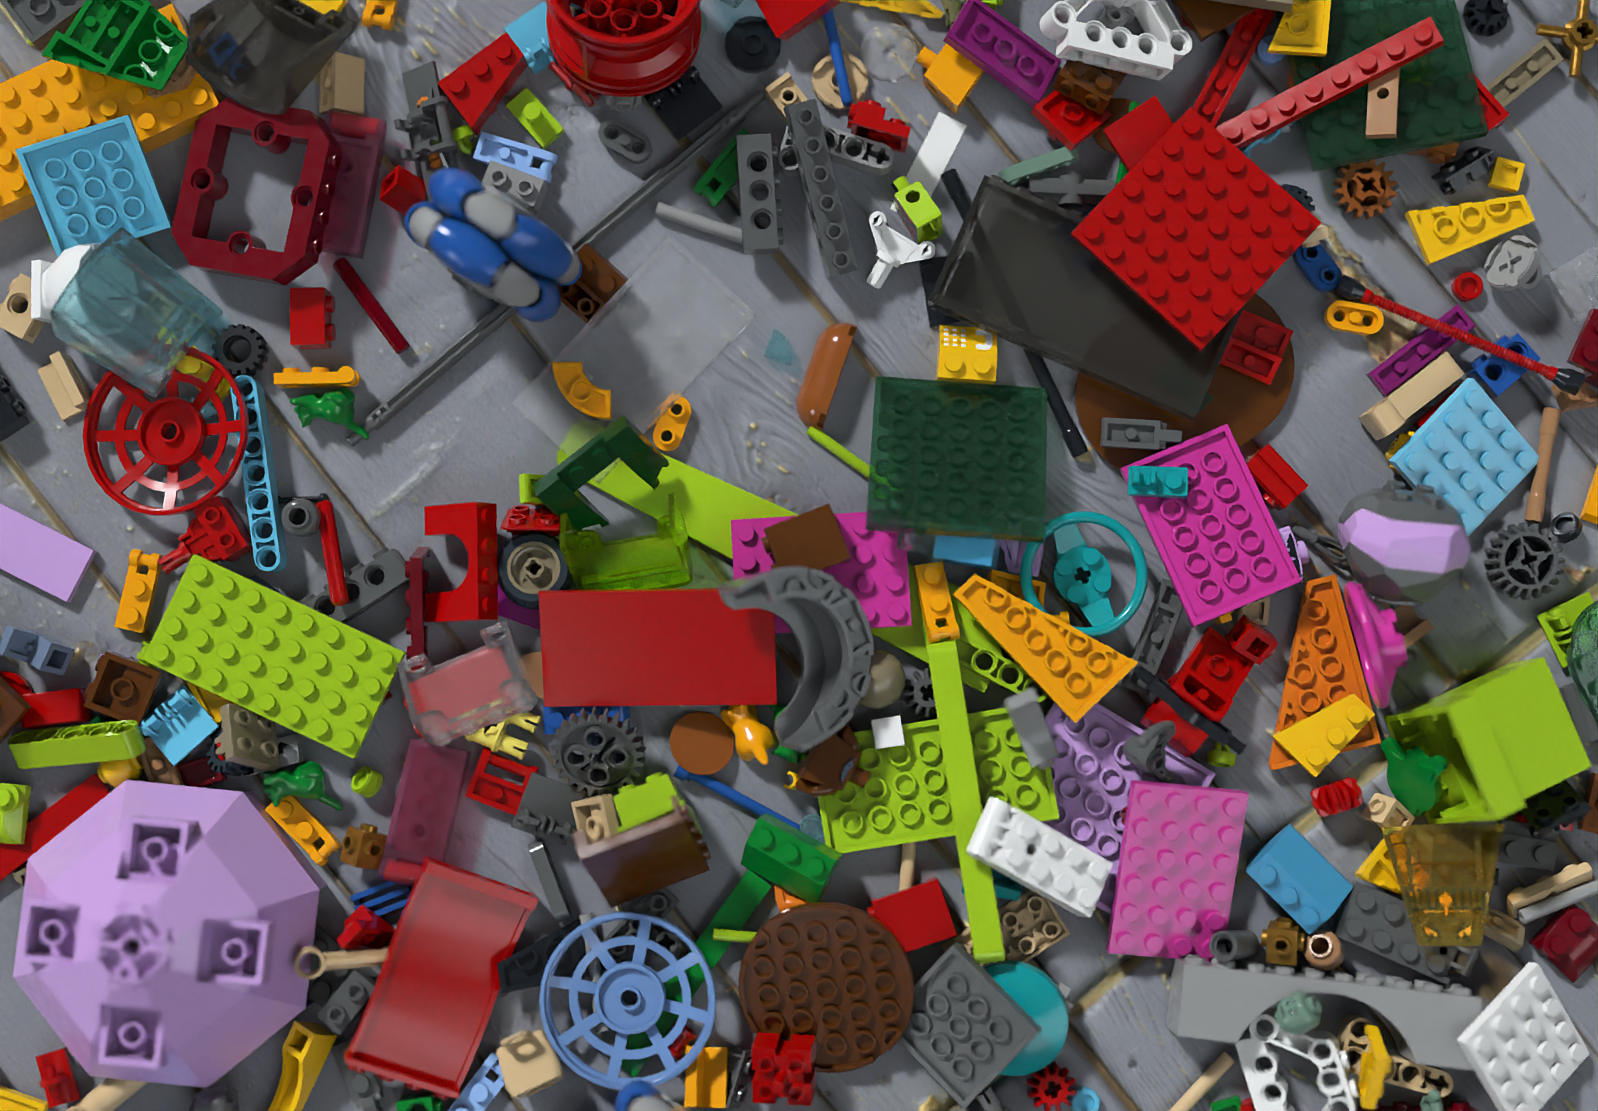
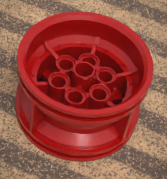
M545 0L548 7L546 15L548 42L556 62L571 79L594 92L614 97H637L657 92L679 79L687 71L697 55L701 40V0ZM570 6L583 13L574 17ZM677 6L674 17L665 14V12Z

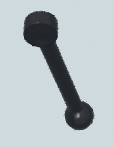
M321 493L319 496L305 497L278 496L279 504L289 503L294 499L320 502L329 500V496L326 493Z

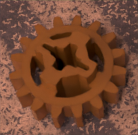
M1362 156L1356 160V164L1350 160L1346 164V168L1342 167L1337 172L1341 178H1336L1333 181V185L1339 188L1332 195L1340 196V200L1336 205L1337 207L1345 205V215L1352 211L1354 212V219L1357 220L1364 214L1365 219L1370 220L1373 217V213L1378 217L1384 213L1383 208L1388 209L1392 205L1389 199H1393L1397 193L1391 190V188L1397 184V181H1390L1389 179L1394 173L1392 170L1387 172L1383 170L1385 162L1377 166L1375 165V157H1372L1365 163V159ZM1359 171H1366L1370 173L1361 174ZM1364 185L1367 186L1366 193L1362 190ZM1366 202H1367V203L1370 204L1371 206H1363V205H1360V203H1366Z

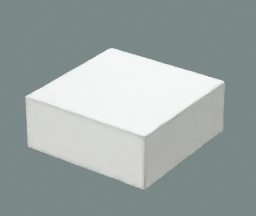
M901 716L871 720L876 749L905 745Z

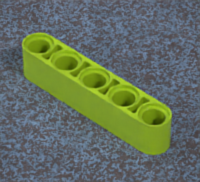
M135 720L26 730L12 735L7 740L16 764L20 769L135 758L143 754L147 749Z

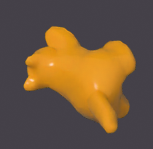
M729 705L728 710L723 709L720 715L735 735V747L739 757L744 761H751L753 757H756L762 765H767L768 755L766 750L775 747L777 737L772 729L760 722L756 706Z

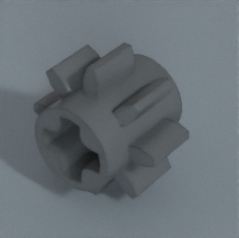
M656 927L653 929L657 938L651 940L666 948L665 943H660V940H663L665 934H669V938L675 940V942L671 944L670 948L666 949L678 955L682 953L677 945L684 942L675 934L665 928L662 931Z

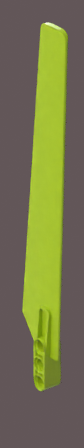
M589 420L576 422L571 427L558 451V465L605 428ZM665 454L662 455L668 460L669 466L662 467L657 477L660 483L655 490L620 458L587 482L733 560L731 520L799 515ZM908 564L912 626L872 628L871 633L929 664L926 644L931 643H929L913 572L914 566ZM947 581L955 620L959 627V639L955 641L962 682L982 693L986 691L990 682L1014 695L1028 690V685L1034 681L1018 664L1002 656L998 642L952 595L960 587ZM938 621L936 625L937 627H945V622ZM943 638V639H940L939 642L950 641V640H949L948 638ZM979 655H987L992 663L990 669L980 670L976 665V658ZM1011 668L1017 673V680L1014 684H1007L1003 681L1002 671L1004 669ZM1044 691L1038 698V702L1046 699L1047 695Z

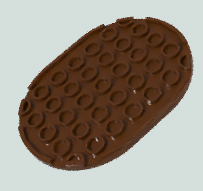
M1256 293L1242 307L1244 310L1285 327L1275 310ZM1145 303L1106 329L1086 352L1075 382L1076 415L1081 430L1094 451L1105 462L1119 470L1163 450L1152 451L1100 447L1102 417L1161 421V423H1167V430L1182 431V441L1180 443L1228 424L1238 447H1240L1266 429L1281 412L1288 399L1295 370L1291 339L1281 357L1282 361L1269 385L1217 362L1235 316L1199 352ZM1166 444V449L1177 444Z

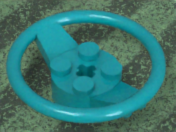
M1089 511L1066 513L1044 524L1029 541L1021 561L1020 583L1026 602L1048 613L1042 607L1034 592L1032 565L1041 544L1049 535L1053 534L1057 561L1051 573L1053 588L1060 598L1077 605L1091 626L1072 627L1082 631L1091 638H1098L1124 626L1139 609L1148 584L1146 558L1135 536L1117 520L1101 513ZM1076 523H1092L1111 530L1125 542L1133 556L1136 567L1135 589L1127 606L1116 617H1114L1106 593L1111 587L1112 575L1110 565L1097 549L1087 547ZM1081 568L1083 572H1087L1088 577L1085 584L1081 580H1075L1074 575L1078 574L1076 569Z

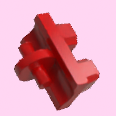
M67 1047L35 1057L41 1076V1081H39L40 1088H44L49 1109L81 1098Z

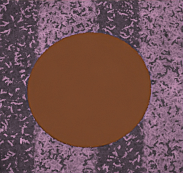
M693 712L682 717L673 727L670 735V749L674 759L683 769L697 775H709L718 772L727 765L733 754L734 740L729 727L721 718L708 712Z

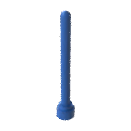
M833 9L823 15V21L843 106L850 107L853 103L834 13Z
M680 765L673 777L684 781V779L689 782L693 780L758 816L769 813L801 831V826L796 822L708 775L693 774L683 769Z

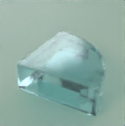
M773 328L764 357L791 366V345L780 331Z

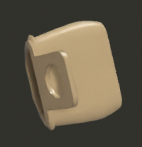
M524 1030L500 1042L502 1047L497 1049L496 1056L499 1059L505 1086L512 1098L521 1099L536 1094L564 1078L562 1065L546 1038L545 1031L537 1030L531 1033L528 1030Z

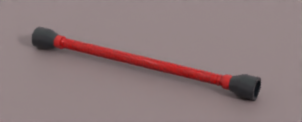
M1345 274L1334 294L1347 301L1375 304L1376 307H1382V309L1389 310V312L1392 311L1393 314H1399L1400 317H1406L1407 320H1413L1417 324L1420 323V325L1427 326L1431 330L1434 329L1438 333L1441 332V334L1448 335V337L1451 336V338L1458 339L1462 343H1469V346H1476L1477 349H1483L1484 352H1490L1491 355H1497L1498 358H1504L1505 361H1511V363L1518 364V366L1525 367V369L1529 368V371H1536L1537 374L1539 373L1545 379L1552 381L1560 390L1575 396L1584 382L1586 375L1573 369L1543 365V363L1536 362V360L1532 361L1529 357L1525 358L1524 355H1518L1517 352H1511L1510 349H1504L1500 345L1497 346L1493 342H1486V339H1479L1476 335L1472 336L1471 333H1465L1464 330H1458L1457 327H1451V325L1444 324L1440 320L1437 321L1433 317L1430 318L1426 314H1420V312L1413 311V309L1406 308V306L1402 307V304H1395L1394 301H1388L1385 297H1378V294L1375 295L1372 290L1365 288L1357 279Z

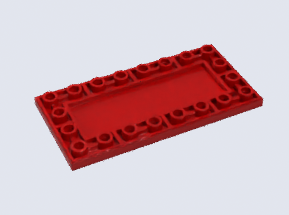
M717 588L541 590L539 592L544 707L777 704L775 614L760 608L729 609L724 605Z

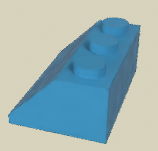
M1291 823L1247 860L1246 872L1309 935L1334 914L1353 888V885Z

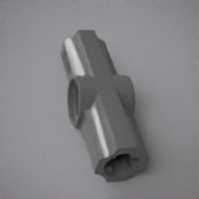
M1062 175L1059 178L1029 177L1027 203L1058 204V207L1064 209L1082 208L1083 205L1097 206L1115 187V180L1084 179L1080 175Z

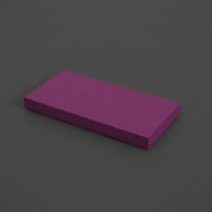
M981 0L965 1L943 40L1032 107L1041 101L1062 62Z

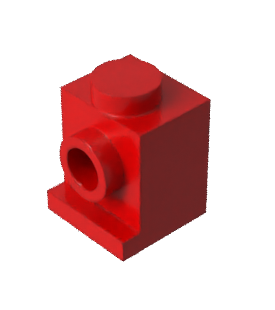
M1245 614L1226 635L1235 651L1258 665H1261L1266 658H1269L1278 645L1271 632L1250 620Z

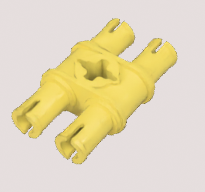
M509 702L451 730L465 735V739L468 742L474 741L490 748L492 752L500 750L519 758V760H523L526 753L515 747L528 750L529 743L506 734L505 729L507 725L512 723L534 734L538 726L527 722V720L539 724L541 716L519 708L516 702ZM495 713V720L498 721V725L491 726L488 730L489 723L485 721L486 716L492 717Z

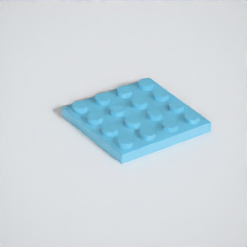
M125 115L15 150L57 257L64 250L80 244L99 243L112 246L172 227L170 217L131 115Z
M1467 378L1394 454L1389 462L1413 489L1416 488L1417 484L1430 485L1435 488L1434 492L1437 495H1441L1458 510L1468 537L1537 465L1539 456L1476 380Z

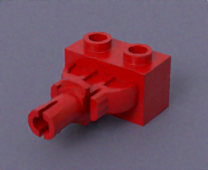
M216 496L194 510L196 517L189 524L187 532L178 537L181 542L179 547L164 557L159 558L158 563L159 565H164L161 568L169 575L175 569L189 562L193 554L202 556L212 562L220 560L234 562L253 550L251 535L229 498Z

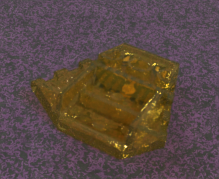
M1417 824L1381 827L1418 946H1481L1505 824Z

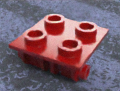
M517 505L512 507V509H508L500 530L512 532V535L526 533L528 530L529 532L534 530L542 532L544 530V533L559 536V533H565V522H562L563 520L547 506H543L541 509H530L526 505Z

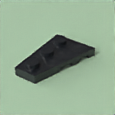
M580 918L497 963L501 993L541 986L546 965L554 950L568 934L581 925ZM582 935L564 952L554 975L572 978L577 965L586 955ZM588 967L583 973L582 978L589 977Z

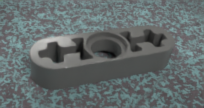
M541 838L528 843L531 858L556 922L559 923L572 918L569 903L544 839Z

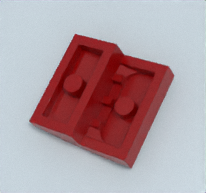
M1241 308L1230 327L1217 362L1270 385L1294 331Z

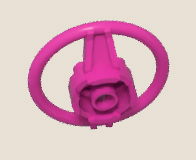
M1348 582L1344 587V597L1358 658L1375 704L1379 708H1386L1390 702L1389 692L1396 675V668L1407 666L1406 661L1408 659L1403 636L1399 633L1397 626H1394L1393 622L1398 620L1392 608L1380 611L1377 605L1366 595L1361 584Z

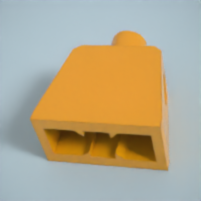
M948 44L944 45L938 55L924 46L915 60L928 69L923 77L922 83L954 114L960 109L985 72Z

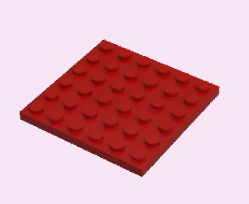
M1190 107L1071 232L1070 236L1193 347L1201 352L1322 222Z

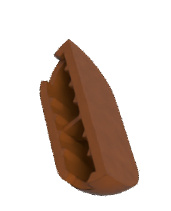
M849 323L833 324L827 327L816 341L796 401L798 416L808 428L812 426L820 431L823 429L857 329L856 325Z

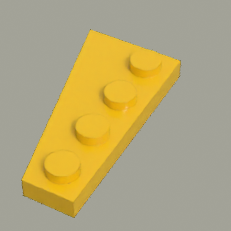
M1524 195L1489 199L1475 203H1461L1447 207H1433L1419 211L1412 210L1405 213L1426 265L1450 257L1535 221Z

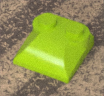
M0 783V843L24 845L32 786Z

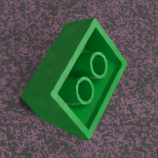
M765 813L758 818L745 844L740 864L811 903L820 902L843 854L775 816Z

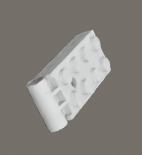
M992 797L988 799L966 850L969 856L994 868L1078 917L1091 918L1113 863L1016 807L1011 808L1004 801Z

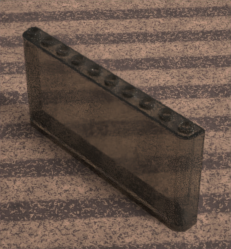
M984 175L930 295L928 305L944 314L1178 417L1193 420L1198 413L1244 306L1199 352L1070 236L1071 232L1086 218L1083 213L1076 210L1066 211L1059 208L1060 205L1056 201L1048 198L1041 200L1032 196L1033 192L1024 187H1017V189L1006 184V180L999 176L991 175V177Z

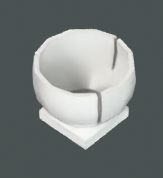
M80 244L68 248L61 253L54 263L44 260L31 261V319L65 326L79 335L92 337L122 332L133 320L138 298L108 300V298L138 295L134 272L124 255L109 244Z

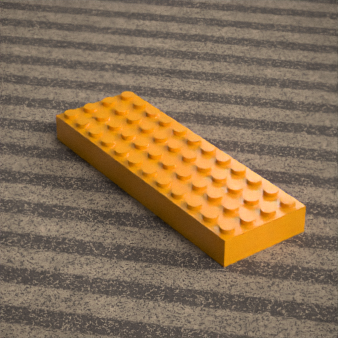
M169 4L158 11L192 42L186 54L202 64L188 89L152 98L147 94L150 89L148 87L52 59L0 83V222L37 205L16 154V149L125 115H131L146 154L193 132L196 121L223 101L183 15L173 4Z

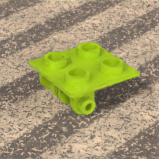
M1589 591L1536 616L1562 668L1573 663H1581L1586 660L1585 657L1598 652V609Z

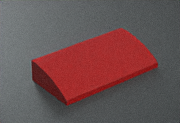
M1154 95L1102 131L1129 172L1174 124L1156 95Z

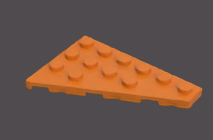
M1336 574L1306 581L1304 584L1274 734L1350 694H1355L1372 710ZM1374 716L1339 753L1381 743ZM1273 739L1268 760L1269 770L1273 771L1299 764Z

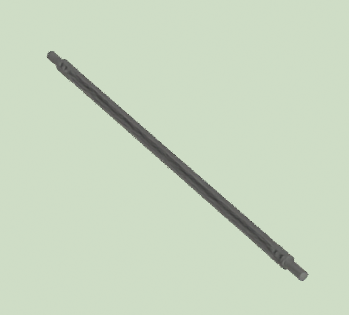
M758 89L739 106H733L570 244L572 248L578 253L586 243H589L592 247L596 246L718 141L731 132V130L746 119L745 115L766 98L763 92ZM505 304L498 305L366 417L367 421L361 426L368 434L374 429L379 430L517 313L515 309ZM352 432L346 438L353 447L363 439L355 432Z

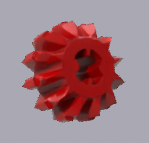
M1351 777L1324 784L1310 792L1313 807L1316 809L1317 814L1322 817L1356 808L1364 802L1360 785L1358 786L1356 779Z
M1054 1061L1051 1069L1045 1066L1042 1068V1072L1036 1071L1032 1073L1036 1079L1030 1078L1026 1080V1084L1033 1087L1027 1091L1028 1097L1035 1098L1033 1105L1036 1108L1043 1105L1044 1111H1051L1052 1105H1054L1056 1111H1062L1061 1102H1064L1067 1106L1071 1105V1101L1066 1096L1076 1095V1090L1069 1087L1076 1083L1073 1076L1067 1077L1069 1069L1065 1066L1059 1070L1058 1062ZM1050 1081H1053L1055 1084V1091L1049 1093L1047 1089Z

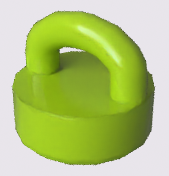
M463 125L454 129L452 134L453 139L457 141L458 149L464 154H471L473 152V145L470 140L475 134L470 126Z
M1216 741L1214 750L1207 751L1206 762L1216 767L1232 768L1236 765L1237 755L1230 753V747L1226 744L1222 746Z
M363 766L354 774L351 781V789L363 797L370 798L380 790L383 784V776L377 770L369 766Z

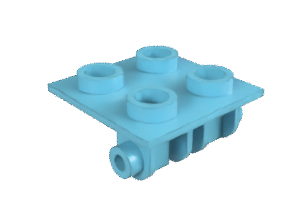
M543 1L503 28L524 54L527 64L535 75L548 67L552 61H556L548 42L546 24L548 7L546 1Z
M185 685L181 686L145 720H142V725L139 727L142 734L149 736L173 766L177 765L219 728L218 724Z

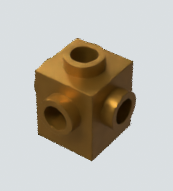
M361 823L360 828L348 826L346 836L342 842L343 849L340 861L353 867L380 870L382 858L387 849L388 836L378 832V826Z
M1276 918L1275 921L1270 920L1267 929H1262L1261 947H1267L1266 963L1297 965L1299 951H1304L1305 933H1300V925L1298 923H1293V920L1289 918Z

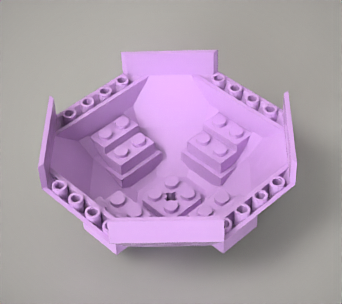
M128 779L28 858L13 978L89 1076L208 1088L314 1003L307 1002L309 979L302 978L297 974L294 967V957L301 948L313 946L319 892L321 888L328 885L285 830L265 811L266 806L253 790L240 792ZM138 940L140 949L137 953L135 952V947L130 946V941ZM308 952L300 957L298 964L301 971L310 972L312 953Z

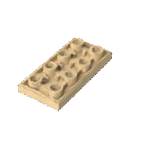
M1031 889L1020 894L1018 901L1011 900L997 909L1005 960L1026 963L1070 934L1050 900ZM970 927L940 945L943 951L946 952L955 942H958L975 960Z

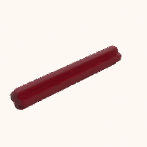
M342 257L335 261L333 268L397 354L406 351L410 347L409 343L348 260Z

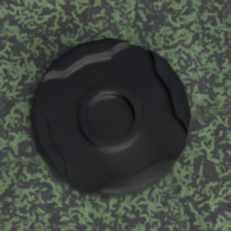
M747 16L741 18L734 23L726 34L725 51L728 60L736 69L744 73L757 74L767 71L776 63L780 55L781 39L776 38L767 20L763 17Z

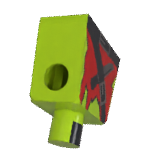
M901 176L894 180L891 187L896 193L894 195L895 209L914 242L920 245L924 241L931 242L942 236V213L921 182L916 181L910 184L906 176Z

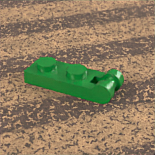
M742 128L737 135H750V133ZM736 136L693 188L696 194L705 196L709 200L708 203L714 208L722 202L726 194L738 181ZM713 179L721 185L717 191L709 186Z

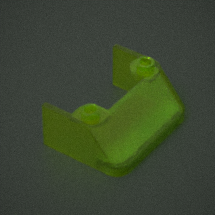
M675 493L669 494V514L658 519L656 524L657 533L603 543L601 536L592 530L575 532L567 513H561L560 550L578 590L673 589L690 584L693 580V565L686 524Z

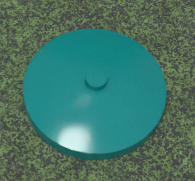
M1005 960L981 965L1042 1028L999 1074L1021 1076L1044 1068L1056 1058L1066 1040L1069 1013L1062 992L1047 974L1030 964L1015 960Z

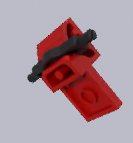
M1209 626L1204 630L1179 671L1167 681L1157 674L1153 675L1142 665H1139L1134 671L1133 675L1147 684V688L1157 695L1140 723L1150 728L1161 721L1170 720L1174 722L1176 733L1167 743L1186 758L1192 755L1208 736L1212 737L1222 746L1226 744L1240 755L1245 750L1246 744L1233 736L1232 731L1220 721L1233 704V697L1255 662L1235 651L1225 637Z

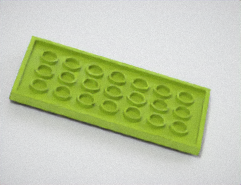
M193 554L142 660L356 759L407 652L202 556Z
M1000 708L967 714L982 813L988 799L992 797L1004 801L1011 808L1016 807L1040 822L1059 819L1051 768L1049 766L1039 771L1038 766H1030L1006 709ZM938 719L903 724L905 745L876 749L873 729L854 732L860 743L858 752L861 753L856 765L871 772V775L864 788L847 781L843 791L838 790L834 795L818 797L825 845L840 853H849L955 835Z

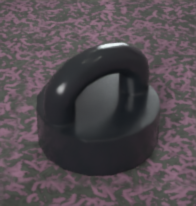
M1570 512L1557 515L1550 525L1552 534L1562 544L1576 539L1582 532L1583 527L1580 519Z

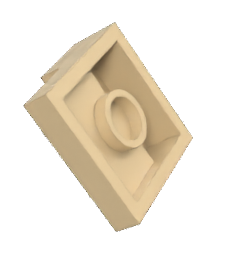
M611 794L571 802L577 831L584 829L592 843L619 834L617 830L619 827L616 817L617 809Z

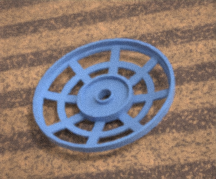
M634 911L612 912L597 916L581 924L568 934L554 950L546 965L539 997L540 1013L545 1033L560 1058L572 1070L587 1080L607 1088L619 1090L628 1082L635 1080H646L657 1086L676 1077L689 1067L700 1054L710 1036L717 1004L715 983L711 969L695 942L679 927L665 919L648 913ZM614 920H640L637 936H619L602 942L592 930V928ZM651 923L659 925L675 934L692 952L677 960L668 949L649 939ZM582 935L591 947V950L579 962L572 978L554 975L564 952ZM620 945H635L632 961L620 962L618 964L608 949ZM647 948L660 954L670 965L657 973L651 967L645 965ZM595 957H598L607 971L598 982L581 979L587 966ZM698 962L703 970L707 984V1011L691 1006V988L687 974L684 971ZM676 975L682 988V1003L666 999L663 983ZM552 987L569 990V1007L575 1026L561 1035L552 1014ZM626 990L634 991L638 997L637 1003L634 1005L626 1004L622 998L623 992ZM579 992L594 994L596 1012L585 1019L579 1007ZM663 1011L679 1015L674 1028L663 1038L655 1022ZM688 1018L704 1023L702 1032L695 1045L676 1063L668 1046L680 1035ZM604 1022L605 1025L617 1032L614 1046L599 1039L590 1029ZM643 1031L647 1033L653 1044L642 1049H625L628 1035ZM582 1035L594 1048L611 1056L607 1074L585 1064L572 1053L567 1045ZM658 1053L666 1070L646 1077H618L623 1059H642Z

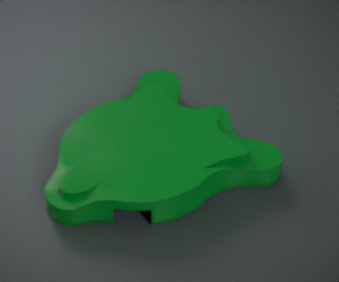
M1387 737L1381 741V748L1388 761L1386 773L1388 785L1394 796L1414 817H1421L1440 801L1442 796L1441 774L1447 769L1448 763L1442 756H1427L1418 746H1412L1405 752L1395 738Z

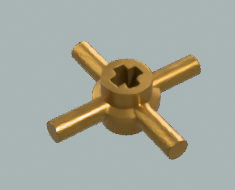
M1578 0L1576 18L1569 21L1564 27L1538 23L1535 29V35L1560 38L1563 47L1571 52L1569 78H1580L1583 52L1589 50L1594 44H1598L1597 25L1594 21L1588 19L1590 0Z

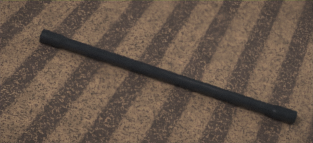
M956 169L944 172L940 175L950 198L954 201L1062 431V437L1072 458L1078 457L1088 452L1082 436L1071 419L967 198L966 190Z

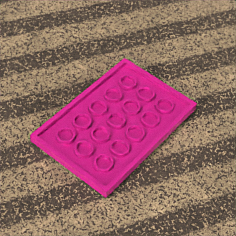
M1228 424L1120 469L1128 487V467L1132 465L1188 468V493L1186 499L1132 496L1192 628L1302 581Z
M905 510L834 514L851 561L842 565L837 564L822 571L833 576V579L853 593L862 606L871 629L912 626ZM795 516L731 520L734 579L772 570L771 565L776 564L773 553L766 554L761 538L766 536L763 529ZM775 615L776 634L793 633L788 625Z
M1131 780L1106 943L1108 953L1182 959L1184 955L1192 954L1200 955L1206 961H1211V958H1214L1209 948L1210 939L1219 931H1227L1249 797L1246 791Z

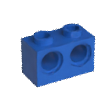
M1518 333L1510 337L1503 335L1493 343L1504 347V349H1511L1515 353L1517 352L1518 355H1524L1525 358L1529 357L1532 361L1536 360L1537 362L1541 359ZM1483 353L1470 364L1473 368L1466 376L1475 379L1486 394L1493 399L1504 392L1529 368H1522V366L1515 365L1511 361H1505L1504 358H1498L1497 355L1488 354L1486 356ZM1487 367L1494 371V381L1487 377Z

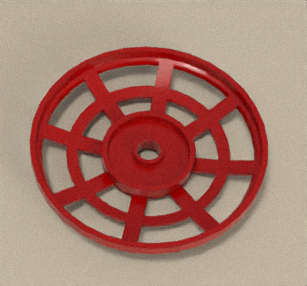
M159 344L135 351L117 362L104 375L89 400L83 425L84 453L89 469L96 482L108 496L132 511L152 516H172L197 509L216 497L227 486L238 470L248 442L249 419L247 405L242 390L228 369L214 357L196 348L180 344ZM174 355L197 358L215 369L208 381L204 382L193 375L177 372ZM162 356L164 374L151 377L136 388L122 378L138 364L154 357ZM223 378L228 381L236 395L240 408V420L228 421L224 404L215 392ZM178 382L189 383L201 389L192 403L179 398ZM166 383L167 397L151 403L143 396L153 387ZM115 387L127 397L118 413L115 430H97L102 406L109 392ZM209 399L212 400L217 410L220 423L206 424L200 412ZM136 405L143 411L137 429L125 430L128 416L133 406ZM175 425L177 433L174 438L168 439L166 431L169 426ZM240 432L236 455L229 470L223 475L216 466L225 451L228 433ZM220 435L216 451L211 460H209L201 451L206 436ZM138 441V445L145 455L135 466L128 455L125 442ZM97 442H115L118 458L127 471L116 483L109 479L102 466ZM193 460L202 469L193 477L179 482L181 465ZM154 463L168 467L167 483L154 481L143 474ZM207 476L216 485L208 494L197 501L175 507L179 490L192 487ZM135 481L150 489L166 491L163 508L140 504L122 492Z

